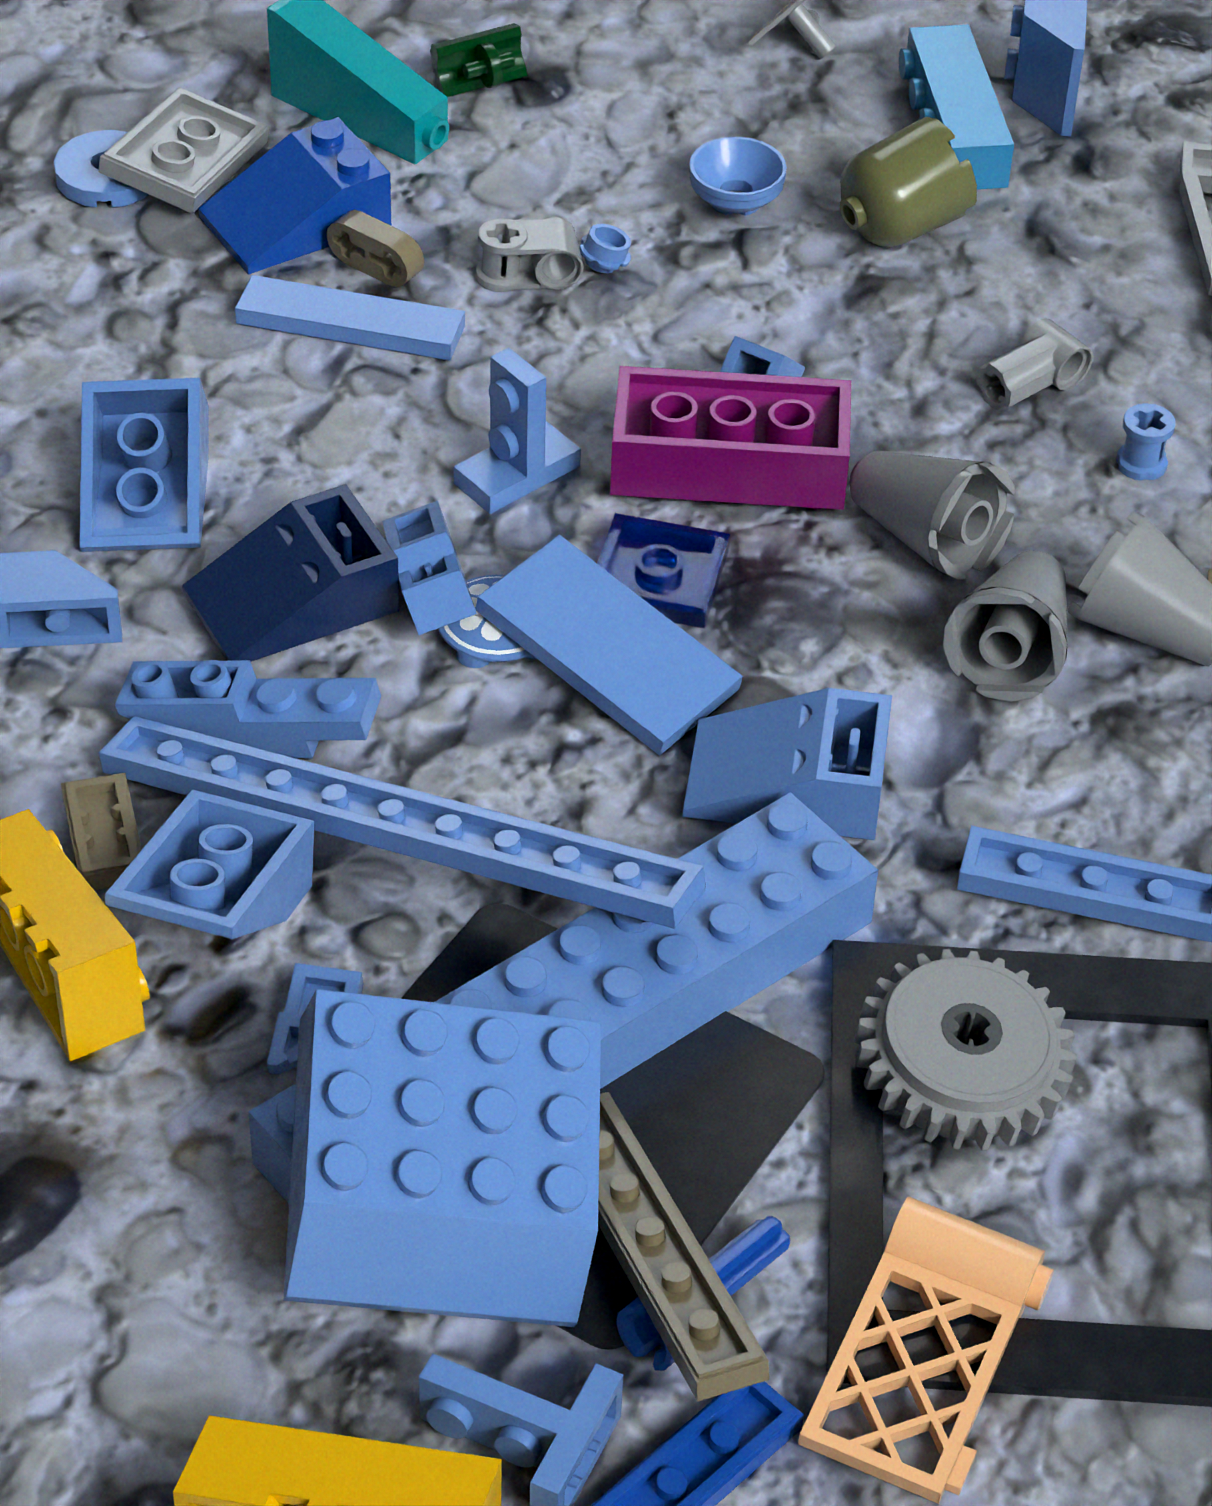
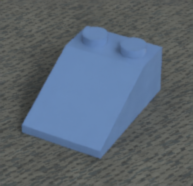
M200 378L82 382L81 552L201 548L209 460V405Z
M192 789L105 893V905L230 939L285 922L312 887L314 821Z

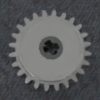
M943 949L940 960L931 962L924 953L917 954L912 971L900 962L894 965L890 980L880 977L876 981L872 997H866L854 1037V1043L860 1045L855 1060L856 1066L868 1068L863 1084L866 1090L882 1089L883 1093L878 1107L882 1111L895 1108L902 1114L899 1126L906 1129L913 1124L925 1130L924 1140L932 1142L937 1135L950 1138L952 1148L960 1149L964 1140H976L977 1145L983 1151L989 1149L993 1137L1000 1136L1005 1144L1012 1146L1015 1145L1020 1129L1033 1136L1038 1133L1043 1118L1052 1120L1055 1117L1061 1100L1064 1101L1073 1077L1071 1073L1077 1060V1054L1069 1051L1075 1037L1074 1031L1060 1028L1066 1013L1063 1007L1049 1008L1046 1001L1050 990L1047 987L1033 988L1027 982L1029 976L1027 971L1022 970L1015 974L1005 968V960L998 957L993 963L980 960L977 951H970L967 958H955L950 949Z

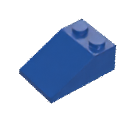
M339 117L323 120L287 135L198 208L199 218L249 275L330 247L326 236L327 229L348 211L358 210L392 225L390 172Z

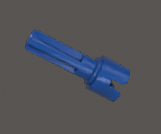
M767 1216L765 1219L756 1220L709 1258L710 1263L730 1296L788 1250L791 1241L790 1235L783 1230L780 1220L773 1216ZM639 1297L618 1312L616 1322L619 1335L626 1348L634 1357H644L659 1345L662 1348L655 1352L654 1370L664 1371L675 1362Z

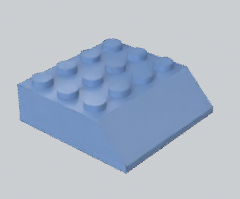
M316 989L300 1018L283 1301L574 1327L578 1322L598 1233L601 1022Z

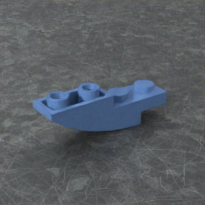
M250 660L133 661L115 707L118 714L129 719L137 716L292 758L313 759L319 741L367 740L381 699V693L376 678L257 679Z

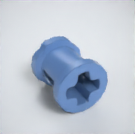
M1143 403L1128 408L1124 414L1123 429L1126 432L1125 444L1117 451L1116 461L1118 469L1125 476L1134 480H1156L1163 476L1167 470L1168 460L1165 446L1166 441L1174 434L1175 418L1166 408L1156 404Z

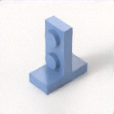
M509 347L490 357V385L488 389L490 397V431L488 433L490 447L454 466V484L489 514L580 467L581 448L546 421V377Z
M432 1353L419 1375L420 1419L429 1422L435 1430L447 1437L455 1439L465 1437L494 1449L505 1460L514 1465L537 1467L538 1469L530 1481L529 1506H573L621 1417L623 1374L595 1363L569 1410Z

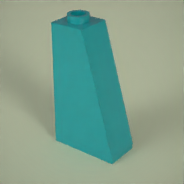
M278 0L267 8L271 96L321 120H331L339 117L357 137L415 165L448 141V97L324 0Z

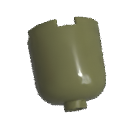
M926 116L853 156L847 162L840 178V212L845 223L851 229L858 231L870 243L891 248L909 242L966 215V209L974 206L977 202V184L970 161L966 159L959 163L954 150L948 143L955 139L953 132L938 119Z

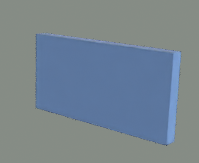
M560 534L477 598L475 610L659 756L698 724L699 719L706 718L736 693L742 682L743 676Z

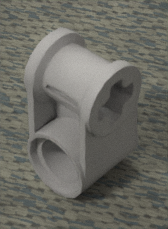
M549 217L522 220L497 218L483 223L479 228L478 242L483 248L482 260L476 267V279L485 289L494 292L546 288L559 290L572 286L582 276L584 270L575 229L569 221L563 218ZM499 234L502 235V243H499L497 238ZM501 267L506 272L505 276H501Z

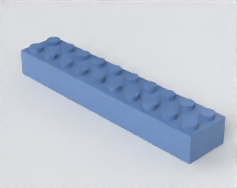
M790 792L678 858L679 860L704 866L705 888L675 929L595 907L434 1003L600 1021L601 1089L721 1013L732 1010L833 946V940H844L872 923L878 869ZM296 1084L248 1111L252 1163L288 1204Z

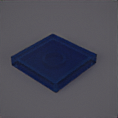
M615 513L597 564L672 622L705 629L729 552L730 534Z

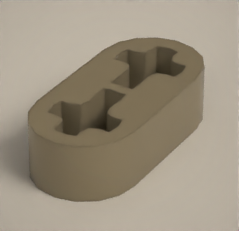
M358 210L348 211L327 229L328 244L339 260L393 287L403 286L424 267L423 252L411 236Z

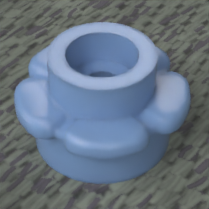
M609 224L593 225L589 233L581 239L580 253L585 258L586 264L597 272L612 273L619 269L620 266L626 267L631 260V255L628 252L631 240L624 231Z

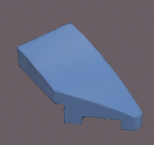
M295 963L284 1012H278L267 1060L268 1073L279 1075L297 1067L300 1018L316 989L362 994L364 985L362 972Z

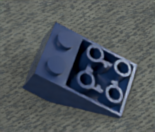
M344 484L291 501L184 583L182 591L225 660H250L252 662L399 612L398 557L349 487Z

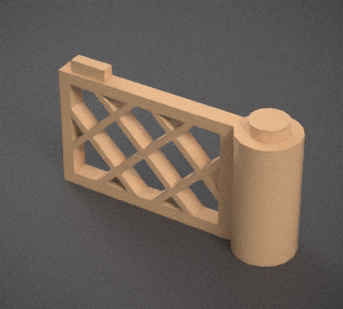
M910 1196L907 1197L894 1222L881 1260L802 1427L798 1445L938 1504L945 1490L959 1495L977 1452L964 1446L1016 1323L1022 1316L1026 1306L1039 1311L1049 1288L1054 1269L1042 1265L1045 1250ZM889 1282L918 1292L927 1310L892 1321L882 1300ZM938 1301L945 1303V1305L940 1306ZM972 1314L997 1325L990 1341L962 1350L948 1321ZM875 1316L879 1326L872 1329H868L873 1317ZM935 1326L948 1355L913 1366L900 1337ZM887 1341L900 1371L865 1382L854 1359L857 1351ZM982 1361L976 1376H974L970 1365ZM956 1370L967 1392L965 1401L935 1411L921 1381ZM847 1375L852 1387L840 1390ZM908 1386L921 1416L886 1428L872 1397ZM859 1402L873 1432L848 1440L826 1431L822 1427L830 1411ZM955 1422L948 1438L942 1426ZM929 1431L940 1454V1459L933 1475L902 1463L893 1443ZM880 1448L883 1454L874 1451V1449Z

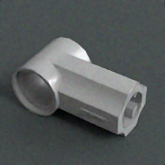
M1045 318L1034 323L1025 332L1018 347L978 367L976 383L982 390L984 401L998 411L1004 407L1013 406L1051 384L1064 391L1073 388L1085 377L1090 369L1093 352L1088 346L1054 321Z

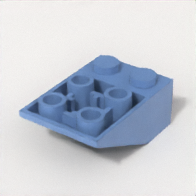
M825 688L699 719L683 807V817L739 823L791 792L838 835L875 840L892 695Z

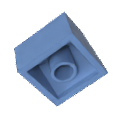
M1024 0V6H1013L1010 36L1019 37L1018 49L1008 48L1004 79L1014 80L1013 102L1059 135L1071 137L1085 49L1088 0Z

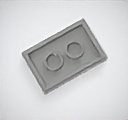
M178 87L100 156L98 172L193 214L268 143L270 127Z

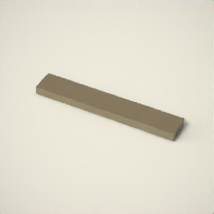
M601 1093L598 1226L697 1402L769 1380V1360L610 1093Z

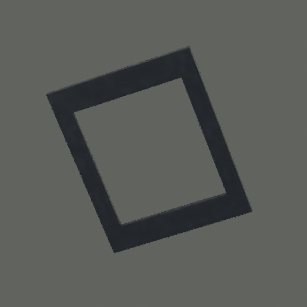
M833 940L826 1376L883 1255V1111L878 1107L883 1091L882 1089L866 1090L863 1084L868 1068L856 1066L855 1060L860 1045L854 1043L864 1001L867 996L872 997L876 981L880 977L890 980L894 965L899 962L912 971L916 956L924 953L931 962L940 960L943 949H950L955 958H967L970 951H977L980 960L991 963L999 957L1005 960V968L1015 974L1022 970L1029 973L1027 982L1033 988L1047 987L1050 993L1046 1004L1049 1008L1063 1007L1066 1012L1064 1019L1206 1028L1212 1092V963ZM887 1309L892 1321L920 1313L919 1311ZM965 1315L948 1321L962 1350L990 1341L997 1327L996 1324L974 1315ZM875 1316L873 1317L868 1329H872L879 1326ZM1019 1318L987 1393L1212 1407V1330ZM935 1326L900 1337L913 1366L948 1355ZM887 1341L857 1351L854 1358L865 1382L900 1371ZM982 1361L970 1365L974 1376H976ZM956 1370L921 1381L924 1389L966 1391ZM846 1375L843 1383L851 1384Z

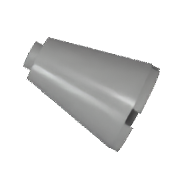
M873 451L856 463L850 475V492L852 500L856 505L939 572L958 580L966 579L967 577L963 573H966L971 568L981 572L991 564L1003 548L1013 524L1014 514L1006 511L1007 493L1015 496V486L1007 471L988 462Z
M1134 511L1126 519L1136 526L1128 536L1119 530L1115 531L1078 588L1088 594L1083 606L1071 601L1068 613L1084 622L1209 667L1212 664V584L1144 515Z
M1035 550L1025 551L1016 555L964 597L952 610L944 628L943 649L953 672L958 677L962 673L976 684V692L988 698L1008 702L1031 699L1042 693L1044 688L1052 683L1062 671L1067 658L1066 575L1062 565L1053 556Z

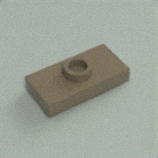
M125 773L61 783L62 798L76 868L94 891L110 888L142 850Z

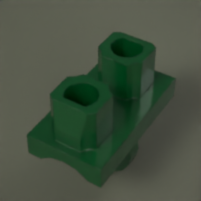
M513 23L432 44L430 55L437 89L445 96L450 97L484 87H498L502 82L527 76V69L521 52V27Z

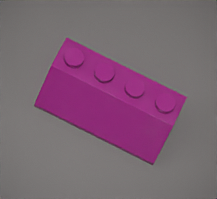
M619 366L612 436L610 495L844 510L850 459L852 380Z

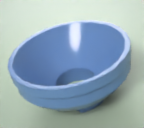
M723 137L704 143L694 151L689 163L690 181L694 191L716 211L724 215L733 213L744 216L750 215L770 203L783 190L787 169L785 159L773 146L763 141L746 137Z

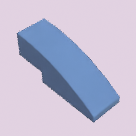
M438 501L382 521L387 543L398 557V576L401 591L418 635L477 614Z

